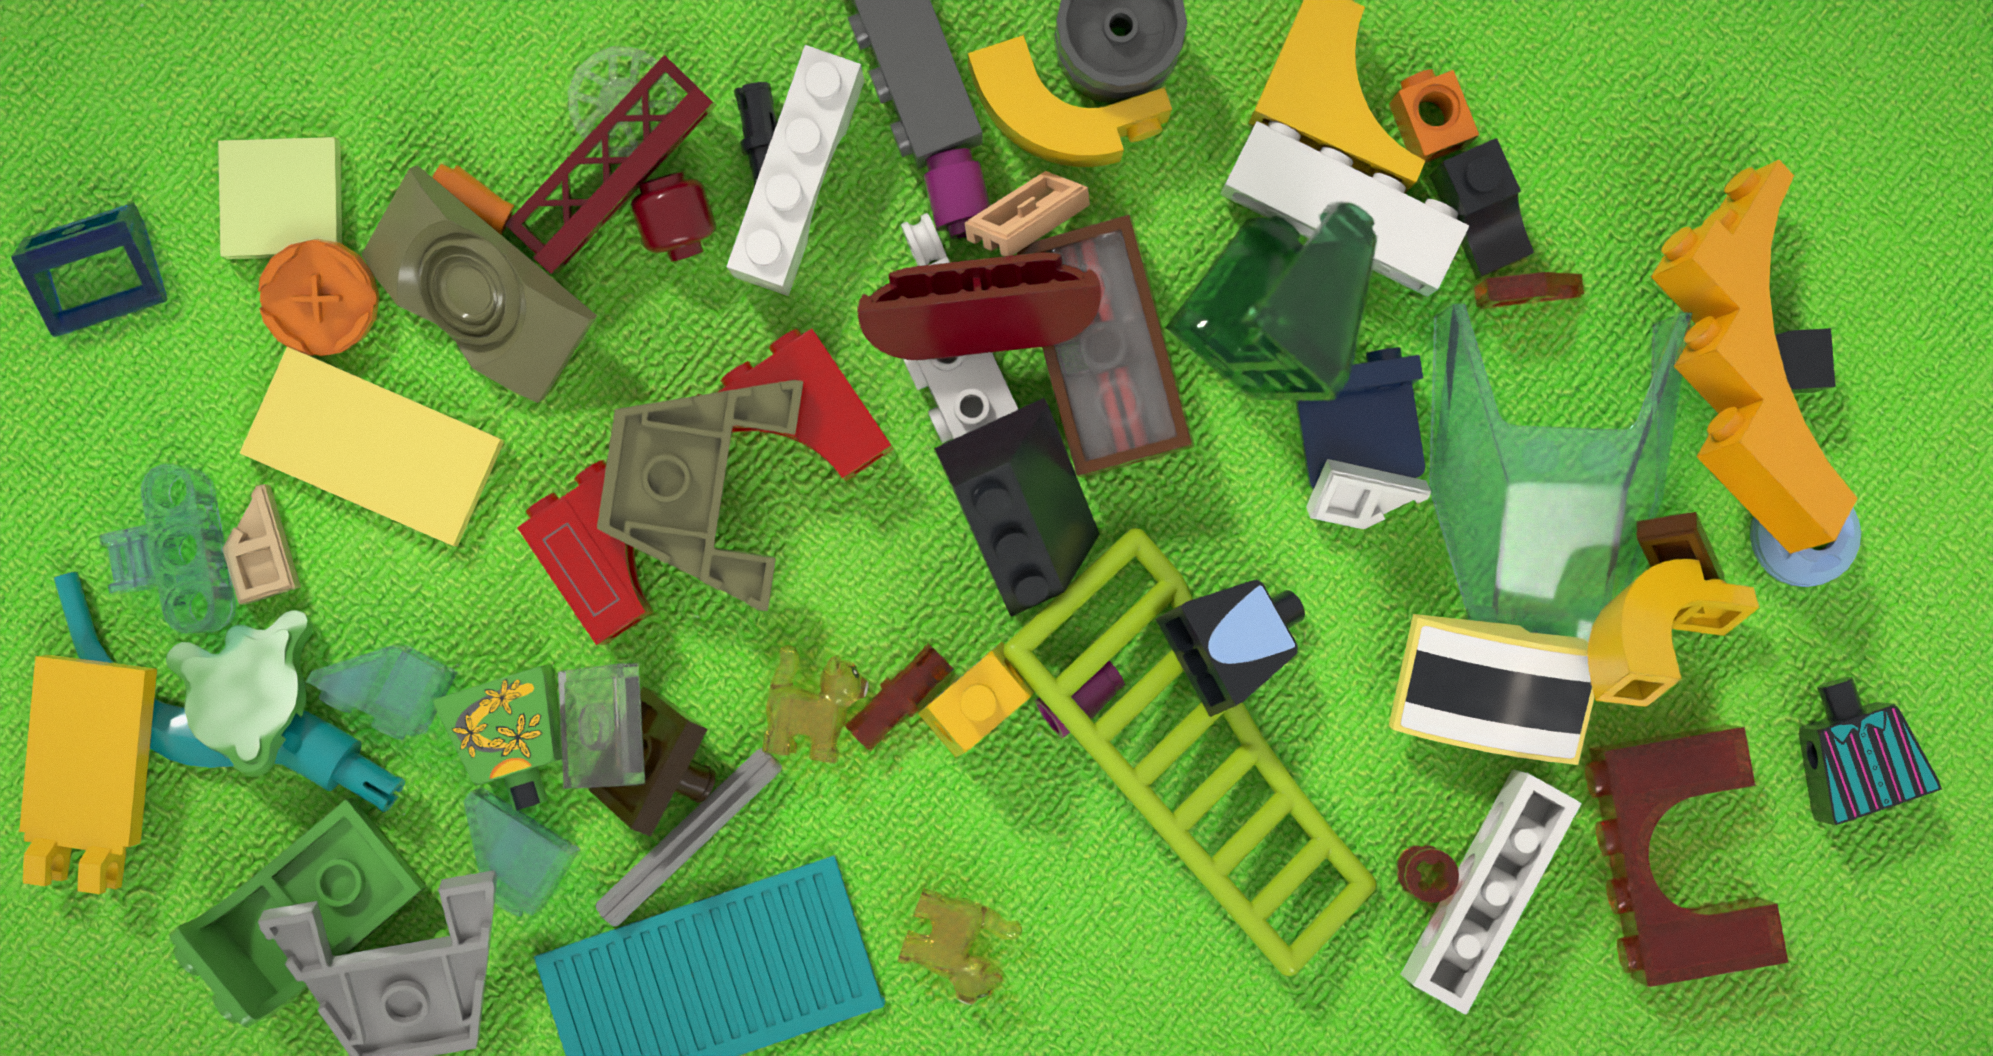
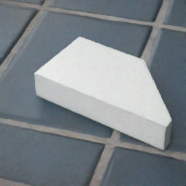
M1327 459L1306 508L1310 518L1366 529L1385 520V513L1412 500H1416L1417 504L1427 500L1431 490L1426 480Z

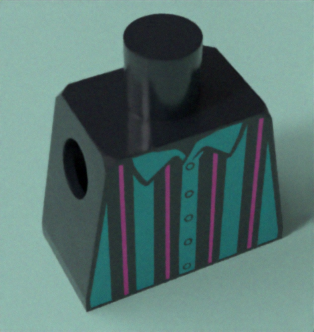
M1853 677L1833 680L1817 687L1828 718L1804 725L1799 728L1798 733L1814 821L1839 825L1942 790L1934 770L1902 712L1895 704L1874 702L1862 706Z

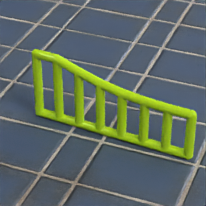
M1132 528L1077 577L1064 593L1052 600L1005 644L1003 654L1278 971L1284 976H1294L1375 891L1376 879L1335 833L1300 789L1264 739L1244 703L1242 702L1233 708L1210 717L1201 702L1133 768L1110 741L1184 671L1173 650L1165 655L1095 723L1071 697L1166 606L1171 603L1174 609L1187 601L1193 600L1183 575L1142 529ZM1136 557L1158 583L1055 679L1032 651L1130 560ZM1223 714L1241 745L1172 813L1149 786ZM1255 765L1274 791V794L1210 857L1190 834L1189 830ZM1290 812L1311 840L1250 902L1231 881L1228 874ZM1327 858L1349 884L1299 937L1288 946L1266 920Z

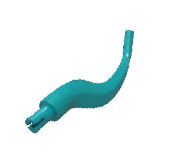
M78 572L54 577L70 635L79 659L114 663L98 640ZM154 698L150 749L169 760L185 765L208 768L234 766L230 759L224 757L221 753L209 749L195 738L188 727L184 708L166 704ZM305 710L302 717L296 713L290 725L281 734L286 740L278 749L275 764L283 765L301 774L327 791L333 790L340 784L374 804L382 812H386L398 798L394 791L401 792L405 785V779L395 776L360 755L361 741Z

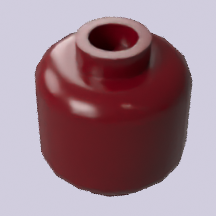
M683 171L639 184L641 194L632 200L631 210L645 249L652 253L667 252L670 262L703 252L700 241L711 236L716 229V222L703 184L696 179H686Z

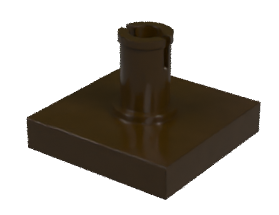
M643 686L588 790L629 828L651 837L674 792L687 796L697 803L703 802L711 793L716 779L714 769L692 761L708 729L662 694Z

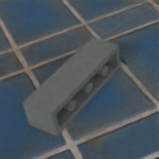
M852 0L857 14L847 17L859 50L870 47L878 67L870 70L869 75L880 103L883 104L891 100L899 119L898 122L890 124V128L902 158L912 154L918 169L927 166L926 159L933 155L949 150L972 149L983 145L981 127L931 1Z

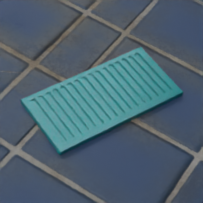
M835 855L534 956L566 1056H739L882 1008L886 1002L880 993Z

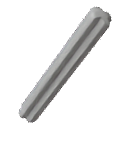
M765 748L756 750L596 903L595 907L601 917L612 926L621 924L781 771L782 767L779 761Z

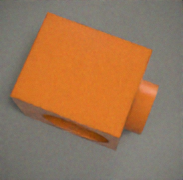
M1428 69L1400 82L1402 90L1398 91L1389 103L1406 149L1425 160V163L1464 149L1479 136L1454 70L1435 76L1433 69ZM1422 102L1436 104L1443 112L1444 124L1441 126H1431L1425 123L1419 115V104Z

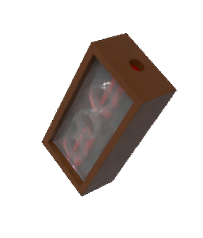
M1125 215L1035 241L1019 251L1017 255L1031 253L1061 254L1063 264L1073 266L1084 272L1092 269L1101 285L1100 307L1091 324L1080 334L1065 342L1042 347L1076 475L1085 478L1194 448L1195 444L1137 231L1131 216Z

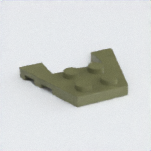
M789 380L615 409L597 529L698 578L700 581L718 590H722L746 602V604L758 610L768 611L776 558L768 555L715 548V536L732 427L737 425L795 435L803 381Z

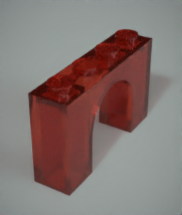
M1724 724L1589 748L1592 763H1586L1585 777L1591 796L1599 800L1602 821L1596 822V837L1602 855L1609 856L1613 879L1607 880L1606 891L1612 912L1615 915L1620 914L1624 937L1617 939V951L1624 972L1630 973L1632 979L1646 987H1653L1789 963L1778 903L1757 896L1700 907L1677 906L1660 890L1654 880L1649 864V845L1654 828L1661 817L1675 804L1694 796L1756 786L1745 727Z

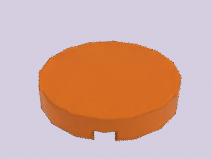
M313 239L288 245L270 259L260 276L258 292H261L260 302L262 307H259L264 324L277 341L306 355L325 356L348 350L366 337L377 318L379 292L375 277L359 254L339 242Z

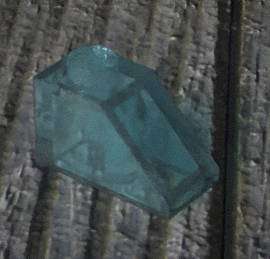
M482 787L470 791L463 802L479 873L496 870L498 879L495 904L516 916H522L524 911L533 916L544 909L581 849L520 810L513 811L512 805Z

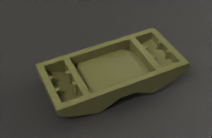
M418 165L408 169L361 254L375 278L399 307L435 323L453 338L474 370L537 403L546 398L597 317L594 312Z

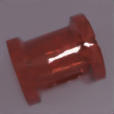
M1411 845L1402 851L1397 859L1398 882L1404 890L1422 901L1431 903L1444 901L1453 894L1458 886L1459 872L1457 864L1451 856L1431 845ZM1422 861L1433 865L1432 871L1437 878L1431 884L1421 880L1422 875L1416 869Z

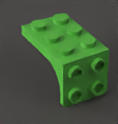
M352 797L344 800L239 889L207 912L176 927L169 933V937L176 946L173 949L176 960L188 973L194 976L200 975L214 992L212 1001L221 1015L232 1023L238 1022L243 1027L248 1028L283 1009L308 988L304 981L297 982L286 967L285 963L288 958L273 938L268 941L260 930L258 920L263 910L317 901L331 953L333 956H338L351 952L427 887Z

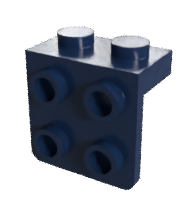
M1400 347L1381 349L1366 353L1367 363L1344 366L1342 356L1322 358L1307 362L1309 371L1300 373L1292 380L1308 483L1312 490L1316 486L1327 459L1412 478L1420 477L1424 473L1425 460L1412 386L1415 382L1423 379L1420 355L1402 357Z

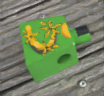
M552 665L532 668L433 700L435 709L475 786L504 778L513 811L548 801L538 766L564 759L565 754L555 673Z

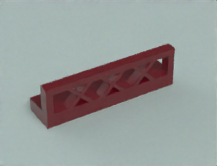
M664 55L505 225L536 254L533 258L550 274L559 273L639 189V184L644 183L717 105ZM667 73L688 94L669 114L650 115V90ZM642 99L643 115H627ZM620 122H643V142L629 157H611L610 132ZM651 122H661L651 132ZM602 142L603 157L587 158ZM580 164H603L604 183L589 199H571L570 175ZM611 164H621L611 175ZM562 184L563 200H547ZM541 206H563L564 225L546 245L524 225ZM572 206H581L572 216Z

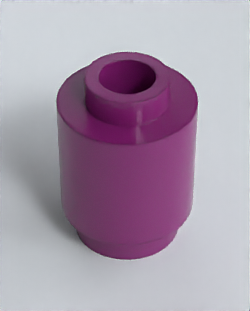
M963 148L945 151L926 159L928 172L923 176L936 230L949 231L950 239L966 238L965 222L990 206L980 162L973 161L971 149Z

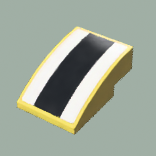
M1413 614L1388 726L1395 731L1469 749L1519 758L1578 765L1594 702V693L1588 669V641L1578 637L1531 633L1519 625Z

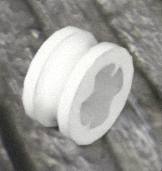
M928 213L921 215V220L917 225H910L908 222L900 224L918 266L928 265L931 261H939L947 257Z

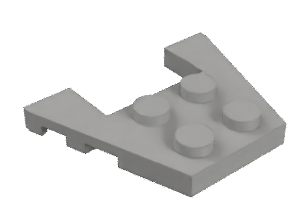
M496 870L442 879L438 891L450 936L344 955H332L317 901L263 910L258 920L260 930L268 941L272 938L276 941L288 958L285 965L296 981L305 982L320 1004L318 1012L349 1056H435L475 1049L477 1047L480 1036L498 879Z

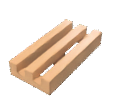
M1044 171L965 222L967 241L976 244L983 240L984 248L993 251L1000 247L1001 255L1013 256L1090 205L1088 187Z

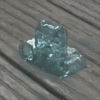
M175 464L158 465L145 475L141 484V499L146 525L113 531L99 536L100 545L107 547L113 582L107 585L109 594H124L158 588L165 621L174 630L181 633H215L224 629L232 621L236 602L232 580L222 550L225 542L214 485L211 478L199 469ZM181 477L186 485V496L178 506H175L170 497V489L173 483ZM188 535H191L196 541L197 553L194 559L187 564L181 555V545L183 540ZM198 592L205 596L208 603L206 615L200 622L194 618L191 611L192 600Z

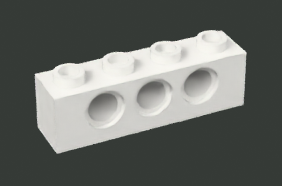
M1512 769L1400 975L1415 987L1467 1015L1577 813L1581 802L1528 773Z

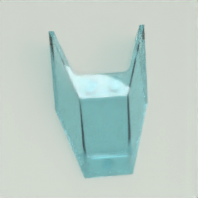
M1452 304L1434 316L1429 488L1469 620L1519 625L1531 633L1578 637L1589 641L1592 626L1599 613L1611 600L1632 583L1643 553L1637 540V521L1656 518L1664 494L1682 375L1673 366L1687 345L1684 338L1690 330L1692 313L1680 312L1653 324L1651 384L1637 421L1632 427L1624 430L1515 426L1508 424L1498 412L1465 304Z

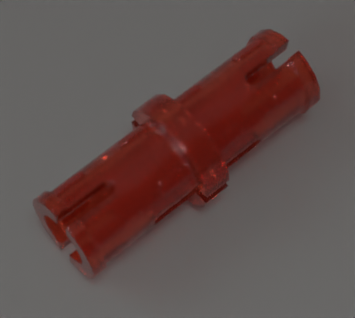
M927 643L914 659L892 680L887 677L879 685L882 690L861 712L848 721L845 727L871 752L885 735L907 714L912 718L920 710L917 705L954 668Z

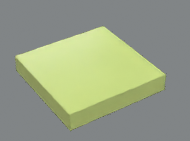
M335 137L218 141L221 257L225 259L272 258L288 245L313 239H322L342 244L340 141Z

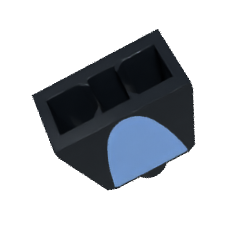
M1255 579L1187 601L1155 620L1208 715L1212 717L1244 702L1298 653V645L1289 628L1304 620L1305 610L1301 600L1292 591L1285 590L1271 598L1264 584Z

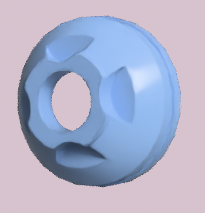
M1852 508L1835 541L1830 542L1821 550L1809 548L1790 554L1753 516L1750 539L1752 550L1759 564L1768 574L1778 581L1791 586L1810 587L1829 582L1839 577L1849 568L1856 558L1860 547L1861 528L1859 518L1854 508Z

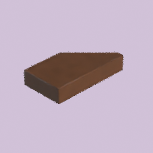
M1697 512L1637 521V540L1650 567L1675 559H1695L1700 561L1704 580L1720 579L1724 581V572Z

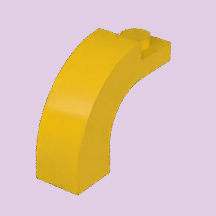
M1024 35L968 53V68L979 99L988 116L997 128L1017 146L1049 162L1073 167H1096L1121 162L1124 151L1121 137L1128 135L1130 142L1153 137L1163 131L1161 124L1168 122L1172 112L1165 87L1099 108H1082L1063 102L1055 97L1038 77Z
M1695 559L1670 560L1652 566L1643 572L1602 609L1592 626L1587 654L1588 669L1595 701L1643 707L1650 705L1682 679L1673 647L1672 629L1725 636L1759 608L1754 587L1728 584L1720 579L1704 580L1700 561Z

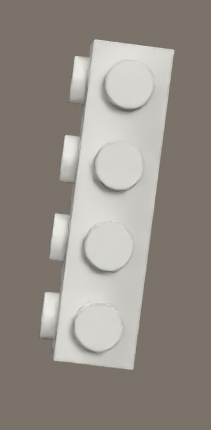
M1258 121L1256 122L1220 195L1426 297L1439 289L1469 228V225L1457 220L1459 214L1455 209L1434 199H1427L1424 204L1404 194L1406 187L1398 180L1385 174L1374 173L1373 177H1370L1351 168L1353 160L1345 154L1329 147H1322L1319 152L1299 142L1301 135L1287 125L1270 121L1268 126Z
M945 257V258H943V259H941V260H939V261H937V262H934V263H932V264H941V263H950V262H949L948 258ZM992 353L929 360L903 359L917 390L928 386L937 407L927 412L942 443L955 439L1018 410Z

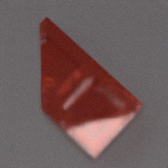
M1539 272L1486 278L1474 287L1476 306L1480 307V309L1581 298V295L1584 294L1582 274Z

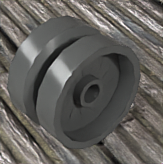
M1061 0L1054 37L1058 66L1071 86L1094 101L1115 104L1160 89L1175 69L1182 49L1187 27L1183 0ZM1112 28H1124V36L1113 34Z

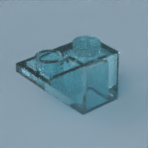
M392 645L311 671L306 682L322 690L319 699L324 703L347 713H352L354 707L374 717L371 723L372 727L390 737L403 740L406 734L410 736L426 734L437 713L433 700L446 696L458 671L408 645Z

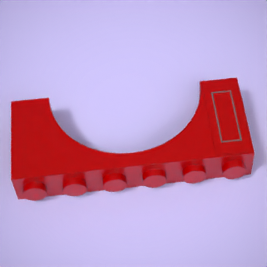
M812 328L804 334H801L798 329L786 333L769 346L773 355L755 367L747 361L728 372L720 380L724 388L718 392L789 380L803 381L795 435L737 425L732 427V433H771L802 443L825 458L846 482L894 450ZM604 460L592 464L574 478L578 486L561 498H558L556 493H551L526 510V514L530 519L517 527L596 645L608 644L654 612L640 585L635 563V548L597 529L607 465Z

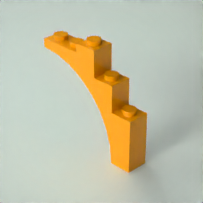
M1778 159L1756 171L1749 167L1734 176L1724 189L1727 196L1723 203L1703 222L1702 226L1694 230L1689 226L1684 227L1665 242L1661 249L1664 256L1651 278L1695 323L1687 332L1684 338L1686 346L1673 367L1718 413L1707 428L1709 436L1696 457L1791 554L1835 541L1858 498L1830 465L1807 427L1787 381L1775 337L1769 290L1771 245L1780 206L1794 177L1790 170Z

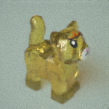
M785 645L779 651L781 662L772 676L769 688V697L766 704L768 729L764 733L762 752L785 756L790 753H796L797 743L793 737L797 734H803L811 737L809 759L837 763L840 754L837 743L845 725L847 709L855 701L865 698L868 692V680L861 676L854 663L841 660L840 655H835L829 659L821 672L820 693L794 686L793 678L800 663L799 654L795 647Z
M923 888L913 916L921 919L929 918L932 924V932L930 935H922L908 930L897 961L903 964L914 962L924 966L938 976L948 978L955 989L956 998L962 1003L973 1005L978 999L992 995L997 983L1003 982V970L988 958L970 955L969 951L981 929L990 931L1000 939L1013 940L1021 935V924L1018 921H1007L995 910L967 898L944 897L939 892Z

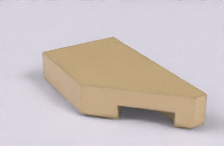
M267 484L255 487L250 496L252 500L237 528H233L222 548L238 604L241 605L301 588L271 485Z

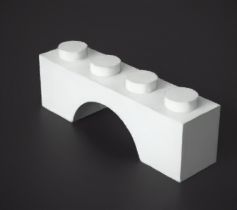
M807 45L804 46L727 264V268L734 278L789 296L808 242L811 219L824 176L836 147L842 137L846 135L864 84L861 64Z

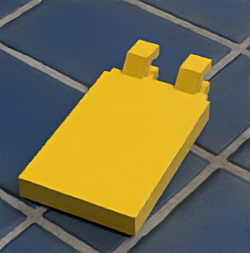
M55 655L35 656L19 832L25 833L24 841L32 842L24 853V884L48 886L51 885L52 880H67L71 851L74 848L86 850L78 866L79 892L102 894L106 892V888L118 889L122 887L126 847L141 844L157 676L156 668Z

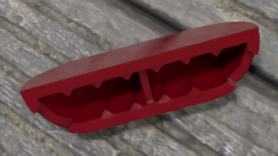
M1031 253L914 266L889 273L888 284L882 286L870 296L863 294L858 303L857 314L860 328L866 339L881 352L900 359L929 360L1037 348L1065 342L1085 330L1098 313L1101 303V285L1092 269L1084 272L1073 266L1063 264L1062 255L1058 253Z

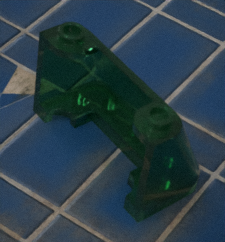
M1343 201L1329 203L1319 215L1321 224L1305 245L1298 241L1300 234L1297 229L1278 216H1272L1270 220L1260 217L1247 219L1165 328L1229 383L1254 399L1324 401L1336 399L1350 380L1378 243L1377 235L1372 229L1375 225L1373 218L1358 205Z

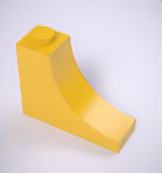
M1303 0L1248 124L1255 126L1258 121L1268 126L1270 121H1276L1287 125L1301 135L1299 142L1319 152L1322 147L1335 149L1353 160L1351 168L1370 177H1373L1374 173L1390 176L1406 187L1404 191L1406 193L1417 182L1425 160L1403 148L1386 133L1370 111L1363 96L1356 69L1355 49L1359 23L1365 7L1355 3L1354 0Z

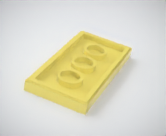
M287 347L240 450V454L447 544L458 547L505 440Z

